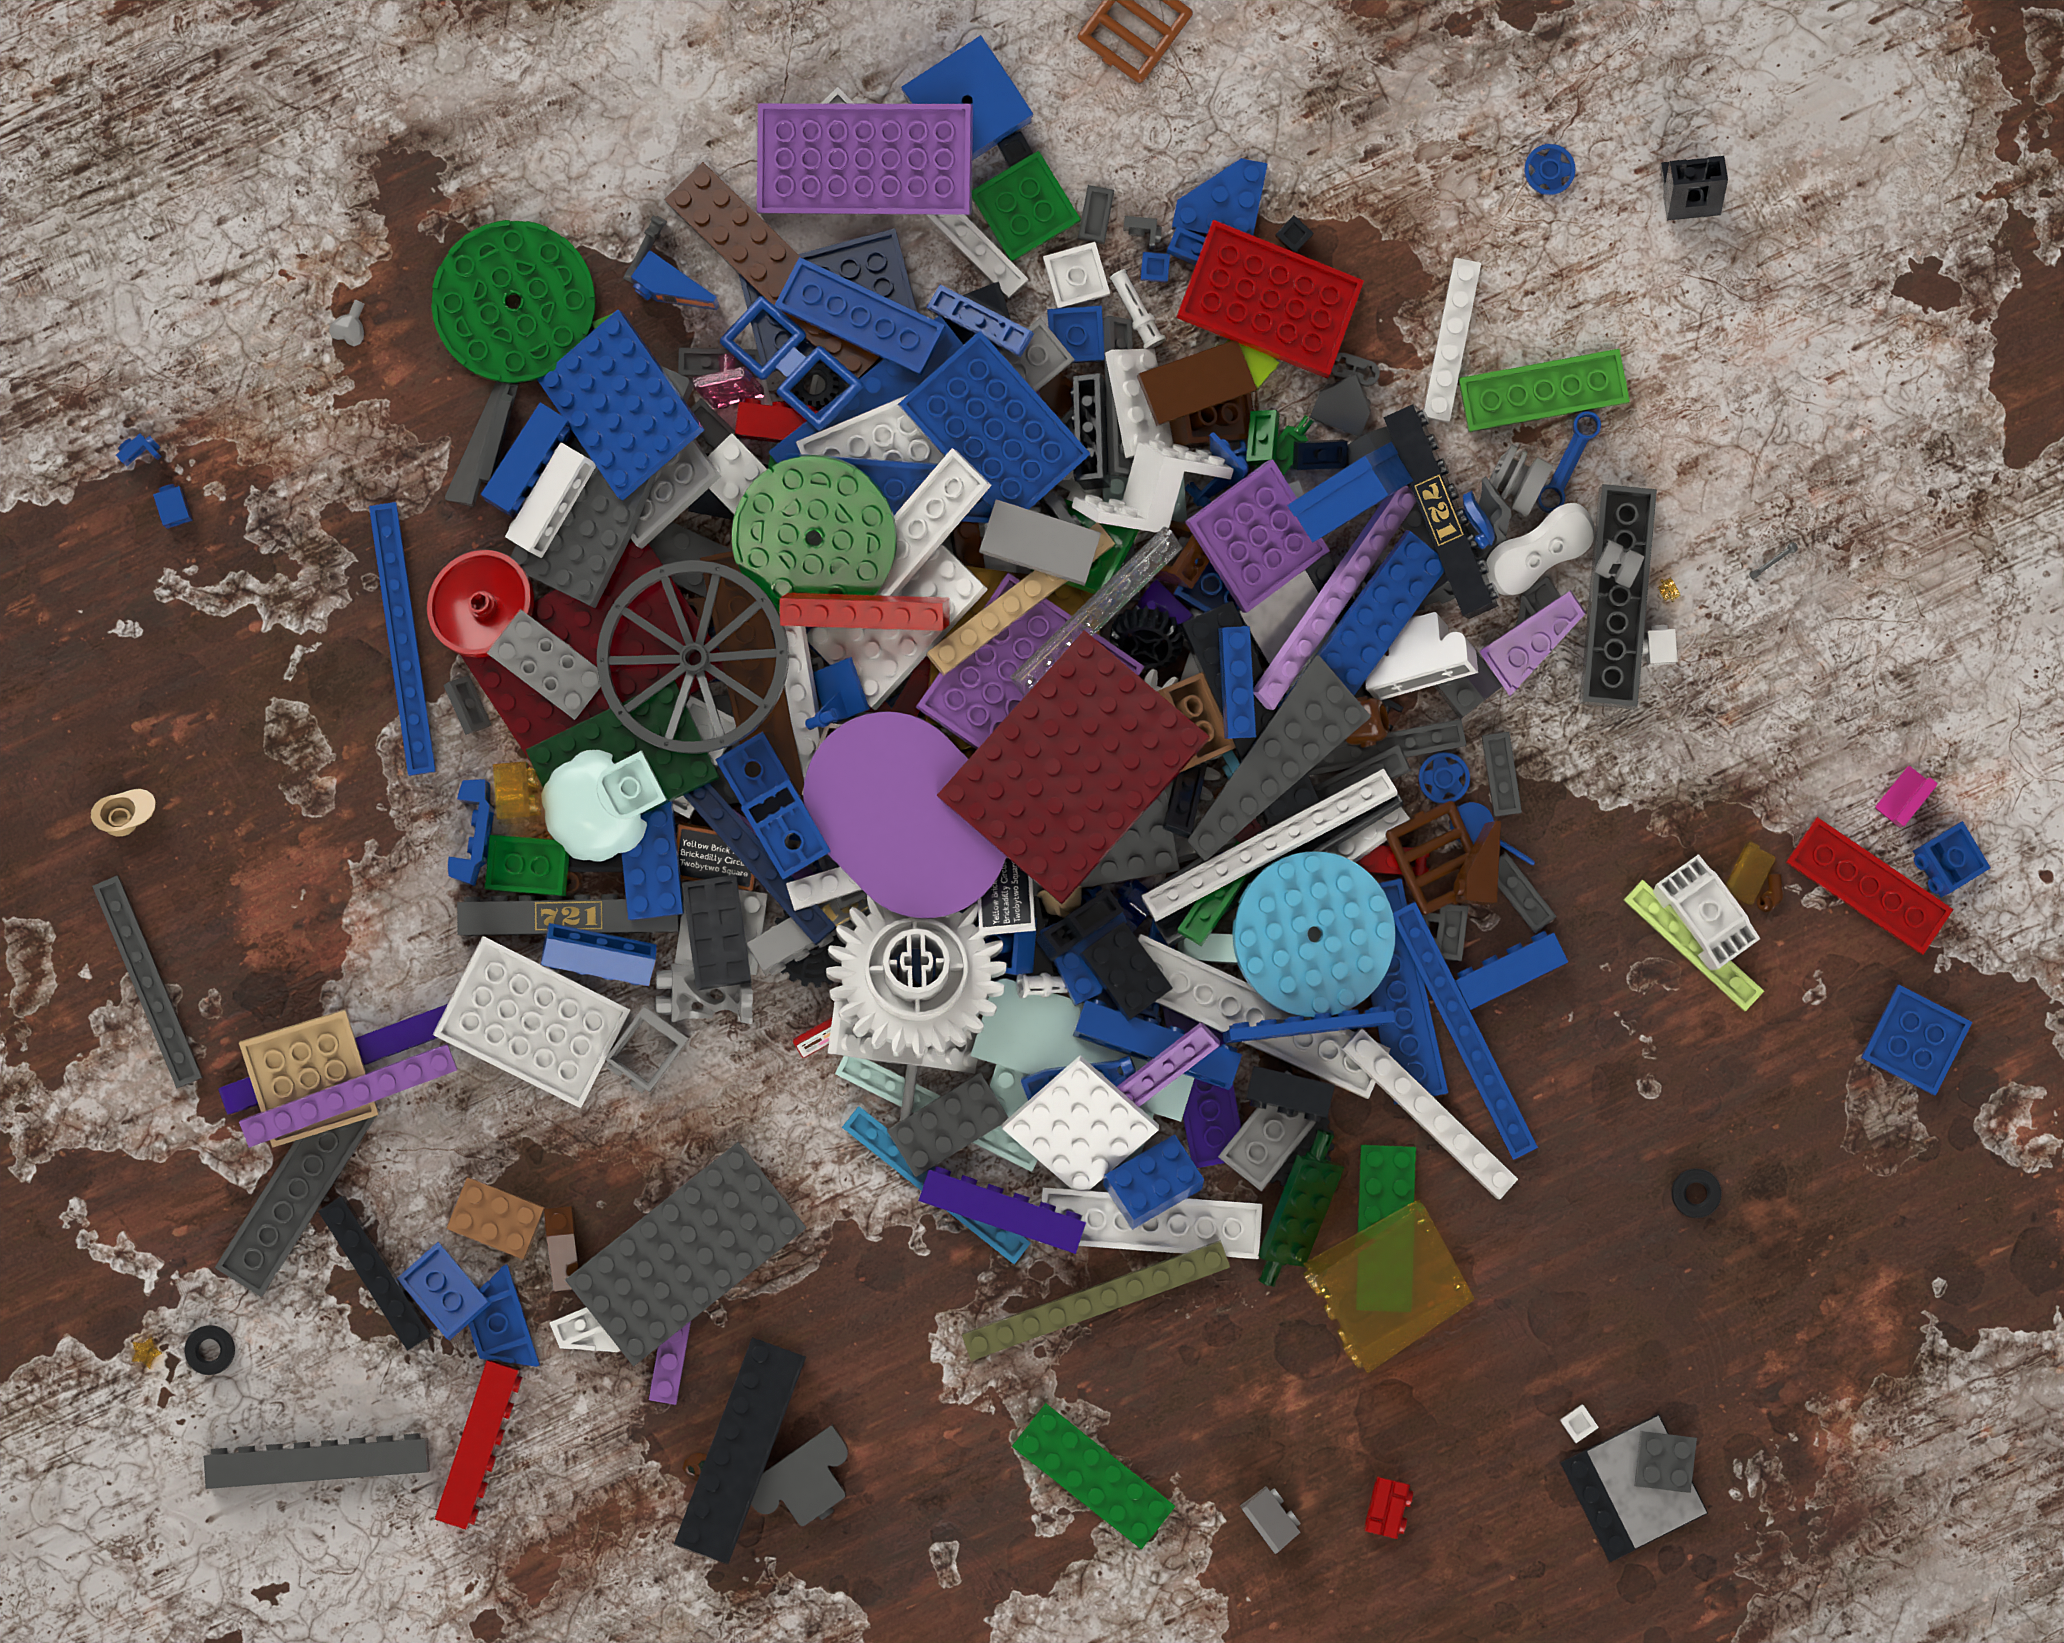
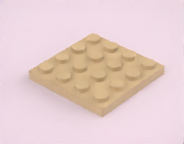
M346 1009L239 1042L261 1112L366 1074ZM374 1101L271 1139L270 1142L272 1147H276L377 1116L379 1111Z

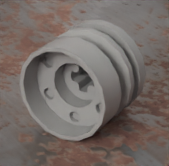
M1512 444L1500 457L1489 481L1496 490L1497 488L1503 490L1501 497L1504 500L1509 494L1514 496L1511 509L1528 516L1553 465L1538 457L1530 467L1525 465L1528 454L1526 451H1523L1518 461L1513 459L1518 447Z

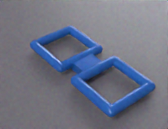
M760 296L720 338V344L761 380L767 379L775 369L783 374L787 379L777 388V394L812 426L822 431L862 390L863 382L822 346H817L807 357L800 353L796 347L805 339V331L765 297ZM762 309L792 334L788 341L763 367L733 341ZM819 360L823 361L850 385L821 417L815 414L790 391Z

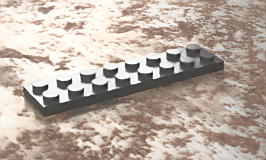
M377 1116L295 1140L215 1268L258 1296L263 1297Z

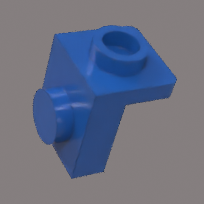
M138 434L133 440L130 438L125 440L118 447L119 452L116 454L125 466L131 464L146 449L157 460L162 457L157 452L161 447L150 435L145 438L141 434Z

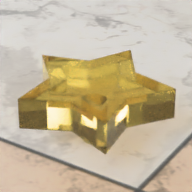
M150 1337L144 1343L132 1342L135 1354L131 1362H143L149 1369H151L153 1359L163 1354L154 1347L153 1337Z

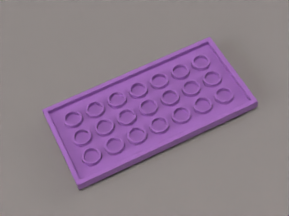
M758 103L757 213L972 215L973 104Z

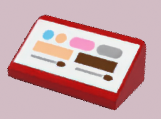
M832 1018L793 1039V1043L801 1057L806 1058L829 1045Z

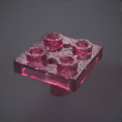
M723 354L718 357L719 372L693 378L695 390L713 408L725 409L732 404L745 402V398L759 399L764 397V387L745 367H735L736 358L732 354Z

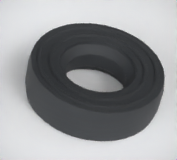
M1695 1168L1682 1172L1675 1179L1671 1195L1675 1207L1682 1214L1692 1218H1702L1716 1210L1721 1201L1722 1191L1719 1181L1712 1173L1704 1169ZM1694 1182L1703 1184L1707 1190V1197L1700 1204H1693L1686 1197L1687 1187Z
M206 1325L199 1327L186 1340L184 1348L185 1358L189 1366L200 1374L215 1375L221 1373L233 1361L235 1355L234 1341L231 1335L219 1326ZM207 1339L215 1340L220 1346V1354L213 1361L204 1360L199 1353L201 1343Z

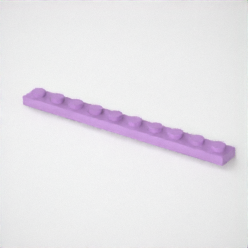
M1407 485L1382 501L1253 688L1254 695L1266 709H1275L1417 502L1414 493Z

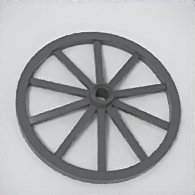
M688 560L666 564L649 571L631 583L616 599L602 625L597 646V670L600 685L616 717L626 728L644 741L659 748L678 753L698 754L720 750L737 743L755 731L777 704L786 682L789 667V646L784 626H780V614L768 595L756 583L740 572L725 565L708 561ZM685 573L712 574L695 642L671 583V576ZM724 577L743 587L756 601L704 645L720 579ZM660 580L686 646H683L627 608L641 592ZM763 608L774 633L776 649L710 653ZM624 615L678 651L680 655L610 656L612 638L621 616ZM694 652L701 653V661L697 665H691L689 662V658ZM776 658L773 680L764 700L711 664V662ZM680 664L626 705L622 704L613 684L610 665ZM705 671L759 706L744 723L726 734L724 733ZM686 672L665 737L649 731L629 714ZM695 675H697L716 738L695 742L674 740Z

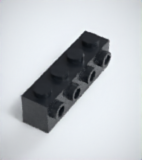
M1100 373L1073 376V388H1071V400L1074 404L1072 426L1075 430V437L1091 453L1073 469L1074 480L1084 490L1110 488L1105 380Z

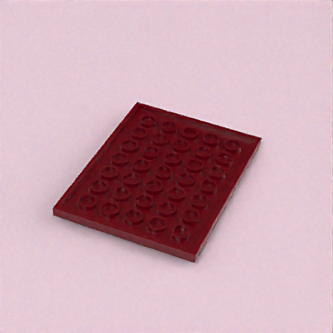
M630 538L596 608L554 589L534 603L531 617L597 667L599 635L612 605L631 583L649 571L663 566L649 543L641 549ZM670 577L695 642L700 620L672 577ZM660 580L641 592L627 608L683 646H686ZM624 615L621 616L612 638L610 656L680 655L678 651ZM708 632L704 645L712 639ZM716 647L710 653H720V650ZM692 653L689 658L690 664H699L701 653ZM460 655L528 759L529 756L526 749L610 709L600 687L574 720L493 657L475 658ZM711 662L713 666L724 673L722 662ZM680 664L610 665L615 690L623 703L641 694ZM705 671L708 683L716 679L715 676ZM686 672L676 679L680 690ZM695 675L688 697L701 689L697 675Z
M1084 630L942 788L937 797L1060 904H1063L1210 737Z

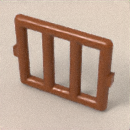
M1103 0L1080 30L1077 38L1088 48L1103 58L1102 62L1110 68L1113 65L1135 82L1142 83L1192 17L1193 11L1179 0H1161L1180 14L1170 27L1134 0ZM1115 1L1163 35V38L1155 48L1107 15ZM1099 23L1148 57L1139 70L1091 36Z

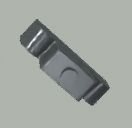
M832 1424L763 1472L752 1501V1506L757 1512L770 1514L778 1508L780 1500H783L800 1526H805L816 1517L823 1520L834 1512L832 1506L845 1498L846 1491L829 1468V1465L839 1466L848 1456L847 1444Z

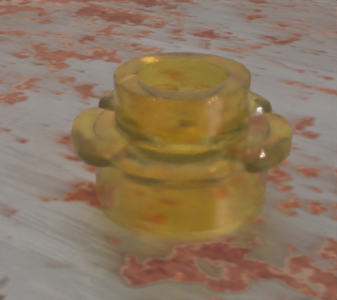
M1671 577L1666 580L1660 579L1662 585L1658 587L1661 596L1664 601L1670 599L1674 603V600L1681 595Z

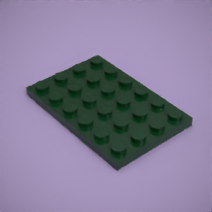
M676 680L629 713L643 727L661 737H665L680 693ZM633 697V698H631V699H629V700L623 702L622 704H623V705H626L628 702H630L631 700H633L635 697ZM685 704L674 740L703 741L689 708ZM611 708L526 749L543 788L556 768L572 761L576 755L583 751L601 750L613 755L612 762L614 764L639 751H643L667 800L641 813V816L720 778L709 752L698 754L678 753L654 746L626 728Z

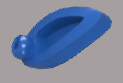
M1470 491L1463 495V506L1470 523L1479 534L1475 536L1474 541L1478 543L1479 548L1484 549L1487 545L1492 546L1494 542V528L1478 505L1473 491Z

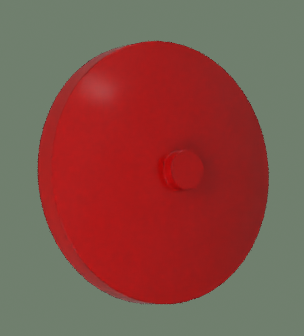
M492 550L468 552L448 563L435 578L427 601L429 624L435 636L453 652L475 658L490 656L487 654V651L520 609L529 616H532L534 607L533 587L524 569L509 556Z

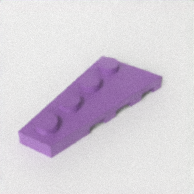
M1570 590L1482 648L1479 652L1508 695L1511 696L1586 612Z

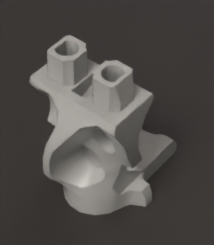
M672 963L671 970L656 971V989H670V996H656L655 1011L658 1014L670 1015L672 1022L693 1018L713 1019L714 1012L730 1010L737 1014V1018L741 1023H753V991L751 983L712 988L719 989L723 993L721 999H714L710 996L712 989L697 991L693 966ZM693 1002H700L703 1004V1006L699 1009H693L691 1007Z

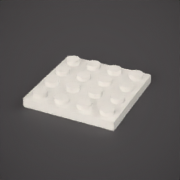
M1080 1055L1003 1122L1002 1129L1072 1190L1089 1191L1104 1178L1105 1174L1112 1171L1159 1130V1124Z

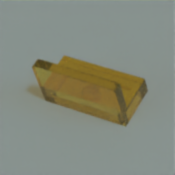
M1751 841L1745 844L1725 884L1734 898L1748 905L1754 903L1775 861V856L1759 849L1760 846Z

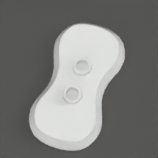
M1577 503L1561 505L1549 513L1543 522L1530 533L1499 544L1490 553L1486 561L1489 568V573H1486L1489 582H1493L1498 593L1502 595L1520 594L1528 590L1552 566L1583 555L1592 545L1595 532L1593 520L1588 511Z

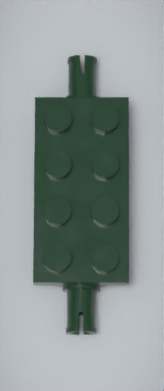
M1318 1129L1311 1150L1307 1151L1305 1156L1297 1155L1258 1256L1266 1260V1264L1258 1280L1267 1286L1275 1287L1283 1265L1289 1264L1305 1267L1344 1170V1166L1337 1162L1328 1161L1326 1158L1332 1139H1334V1134L1326 1130Z

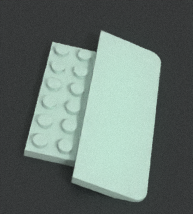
M1007 978L996 981L1005 986L1004 993L998 997H988V1001L997 1006V1011L993 1016H982L981 1022L984 1025V1029L977 1033L970 1055L996 1064L990 1088L1008 1117L1013 1115L1028 1101L1020 1081L1021 1078L1044 1069L1068 1066L1080 1055L1089 1063L1115 1061L1129 1056L1073 1036L1084 1002L1074 1006L1071 998L1052 993L1048 997L1027 995L1026 998H1020L1016 990V981ZM1131 1056L1136 1071L1148 1063ZM1120 1066L1118 1067V1073L1122 1075L1124 1073ZM1182 1074L1142 1104L1140 1108L1152 1119L1155 1113L1181 1122L1194 1078ZM1145 1142L1130 1154L1126 1160H1131L1140 1155Z

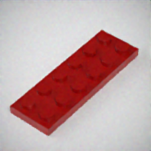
M1818 817L1814 819L1785 862L1921 955H1924L1954 910Z

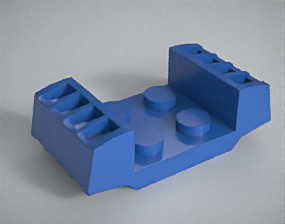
M485 779L463 780L457 797L462 803L479 805L478 810H473L471 826L475 827L474 837H469L467 853H470L471 860L456 857L448 858L449 877L472 886L476 885L481 867L487 863L489 836L492 833L495 808L490 803V783Z

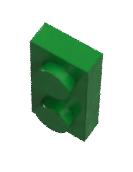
M1277 410L1251 411L1246 462L1249 466L1263 465L1268 460H1274L1275 462L1280 413Z

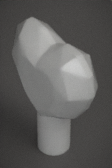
M354 300L349 314L342 315L331 323L329 332L332 338L336 340L344 339L351 346L361 344L364 339V329L359 316L364 303Z

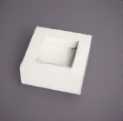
M1582 1404L1560 1419V1422L1575 1443L1599 1428Z

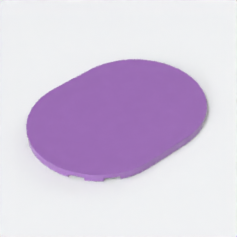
M898 712L866 714L856 717L834 730L821 743L810 761L804 782V805L831 850L828 855L871 899L882 907L904 916L924 919L947 916L969 907L990 889L1003 867L1006 856L937 797V794L967 762L968 758L940 730L930 723Z

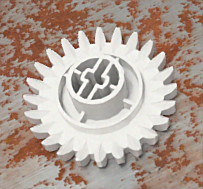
M867 895V906L870 914L866 917L861 911L852 907L849 910V914L856 929L853 931L842 925H838L836 928L838 938L846 944V947L829 946L828 949L829 956L834 961L842 964V966L826 968L828 979L842 983V986L835 987L829 991L830 998L837 1002L847 1001V1005L839 1010V1017L843 1021L856 1018L858 1022L853 1028L855 1036L861 1037L871 1032L873 1034L872 1048L879 1049L887 1041L892 1043V1054L897 1057L901 1056L905 1047H912L913 1054L917 1059L923 1058L925 1047L929 1046L933 1047L937 1055H944L946 1050L945 1042L950 1039L955 1045L959 1047L966 1044L964 1030L968 1029L971 1032L980 1033L984 1029V1025L978 1018V1015L993 1016L997 1011V1006L988 1001L987 997H998L1004 993L1005 986L991 981V978L1003 975L1006 972V963L990 961L991 958L996 957L1002 951V941H993L985 944L984 940L990 935L980 936L979 926L975 927L974 925L978 917L977 903L970 906L964 913L957 912L947 916L924 919L892 912L879 905ZM915 948L920 949L921 987L918 988L912 985L911 949ZM899 954H901V957H900V979H901V982H899V981L895 978V977H897V960H894V959H895L896 956H898ZM933 954L937 957L936 976L939 977L931 983L933 977Z

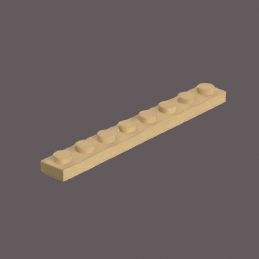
M1098 522L1089 528L1101 532L1093 561L1115 544ZM1034 570L929 650L926 655L943 676L1068 580Z

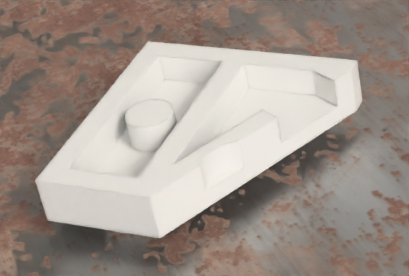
M587 1307L550 1322L559 1348L608 1352L621 1351Z

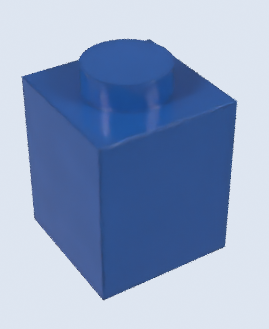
M175 484L166 485L159 488V493L153 494L165 528L168 529L193 521L184 490L180 486L175 487Z

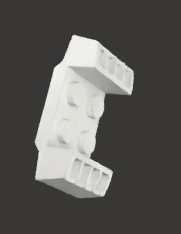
M1699 854L1656 884L1653 891L1655 897L1663 908L1670 904L1704 950L1698 956L1709 970L1721 968L1760 940L1744 910L1716 872L1709 868Z

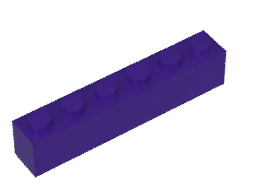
M936 1166L935 1171L929 1169L918 1201L1076 1254L1086 1222L1081 1221L1083 1215L1068 1210L1063 1215L1055 1212L1056 1206L1041 1201L1040 1205L1036 1206L1029 1203L1030 1197L1014 1193V1196L1010 1197L1003 1194V1188L988 1184L986 1189L977 1186L978 1180L962 1175L961 1180L950 1177L952 1172L938 1166Z

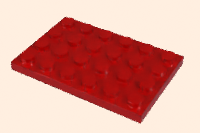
M1213 220L1176 318L1328 379L1364 280Z

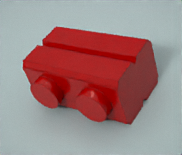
M1376 1476L1364 1531L1398 1539L1399 1533L1404 1534L1407 1518L1403 1517L1405 1506H1411L1414 1492L1409 1490V1484Z

